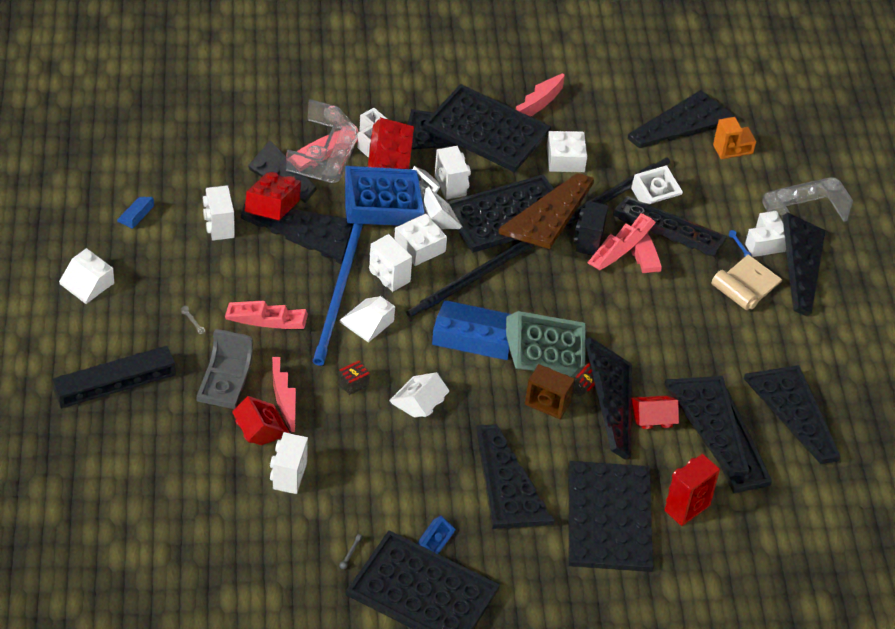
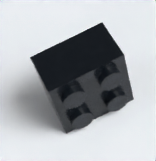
M587 201L585 208L581 207L579 218L582 220L577 222L576 231L579 233H576L574 238V244H577L576 252L594 255L600 248L608 205Z

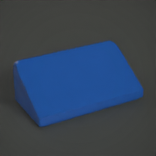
M138 197L117 219V222L133 229L154 207V198Z
M439 516L431 522L416 544L439 554L456 529L442 516Z

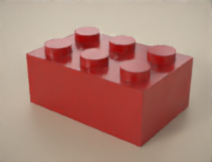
M380 117L373 124L368 167L409 169L414 126Z
M274 172L266 173L246 191L245 212L280 220L299 202L301 181L295 180L291 176H279Z
M702 453L697 458L690 459L683 468L676 469L672 474V482L669 486V494L664 511L678 524L683 526L711 505L720 468Z

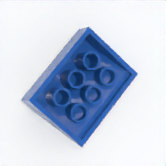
M346 166L345 209L347 222L400 226L424 215L417 170Z
M444 300L433 329L432 345L508 360L510 347L506 336V317L511 314Z

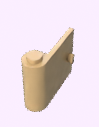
M747 255L728 272L720 270L714 276L711 283L745 310H752L764 296L782 282V279L750 255Z

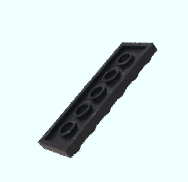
M628 196L615 208L613 216L618 217L621 221L634 223L642 213L656 222L650 229L652 233L663 235L671 241L685 244L688 248L700 250L706 255L715 256L727 239L726 235Z
M727 389L749 473L745 476L728 477L723 469L722 471L733 494L771 486L772 480Z

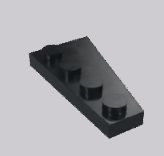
M270 140L248 165L249 170L260 177H263L266 173L274 172L279 176H291L295 180H300V200L305 203L317 190L316 186Z

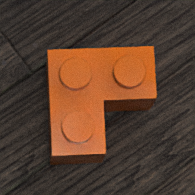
M736 117L719 119L713 146L720 159L753 154L756 140L749 127L741 128Z

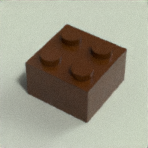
M538 364L528 380L525 405L561 420L571 402L574 378Z

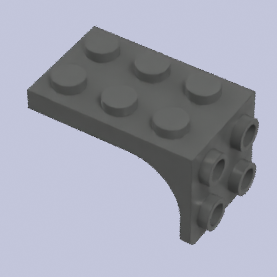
M214 330L212 355L197 394L198 402L230 409L236 408L253 363V338L251 336L226 330Z

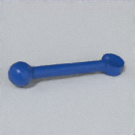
M730 230L729 237L734 238L744 252V257L747 255L751 256V253L745 249L737 238L736 231Z

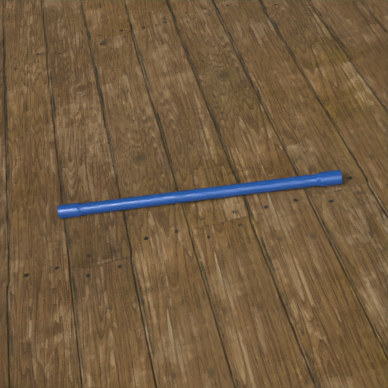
M354 223L320 341L313 358V363L318 366H322L325 362L328 352L327 348L363 224Z

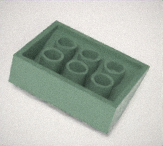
M521 311L506 317V336L515 369L534 372L537 365L540 364L574 379H582L585 373H583V376L581 374L576 378L585 367V323Z

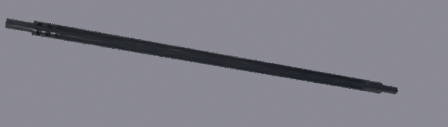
M666 157L656 164L652 163L636 174L670 164V159ZM634 175L592 199L591 202L605 204L632 187ZM586 204L576 209L573 214L574 222L580 219L581 207L585 208ZM521 241L439 291L422 299L418 305L406 311L408 317L411 318L419 312L426 311L430 307L435 306V304L440 303L442 300L533 247L534 244Z

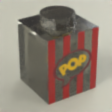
M360 361L339 370L338 384L348 395L369 386L370 373Z
M590 363L578 368L571 376L574 378L572 392L577 397L588 392L595 385Z

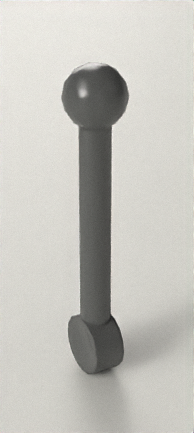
M357 534L347 556L339 564L341 569L347 568V562L363 535Z

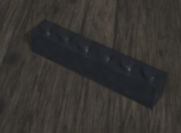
M168 346L155 348L52 378L53 390L62 409L175 376V361Z

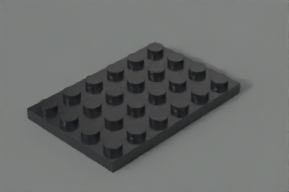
M460 84L424 122L423 129L515 173L548 135L549 131H551V126Z
M543 174L447 203L462 225L457 230L472 253L518 240L499 234V228L554 190V188ZM573 215L566 225L574 223Z
M569 461L568 566L652 572L650 466Z
M388 530L346 590V596L411 629H474L497 594L500 584Z

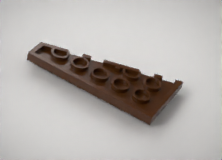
M576 173L501 226L499 234L550 249L594 184V178Z

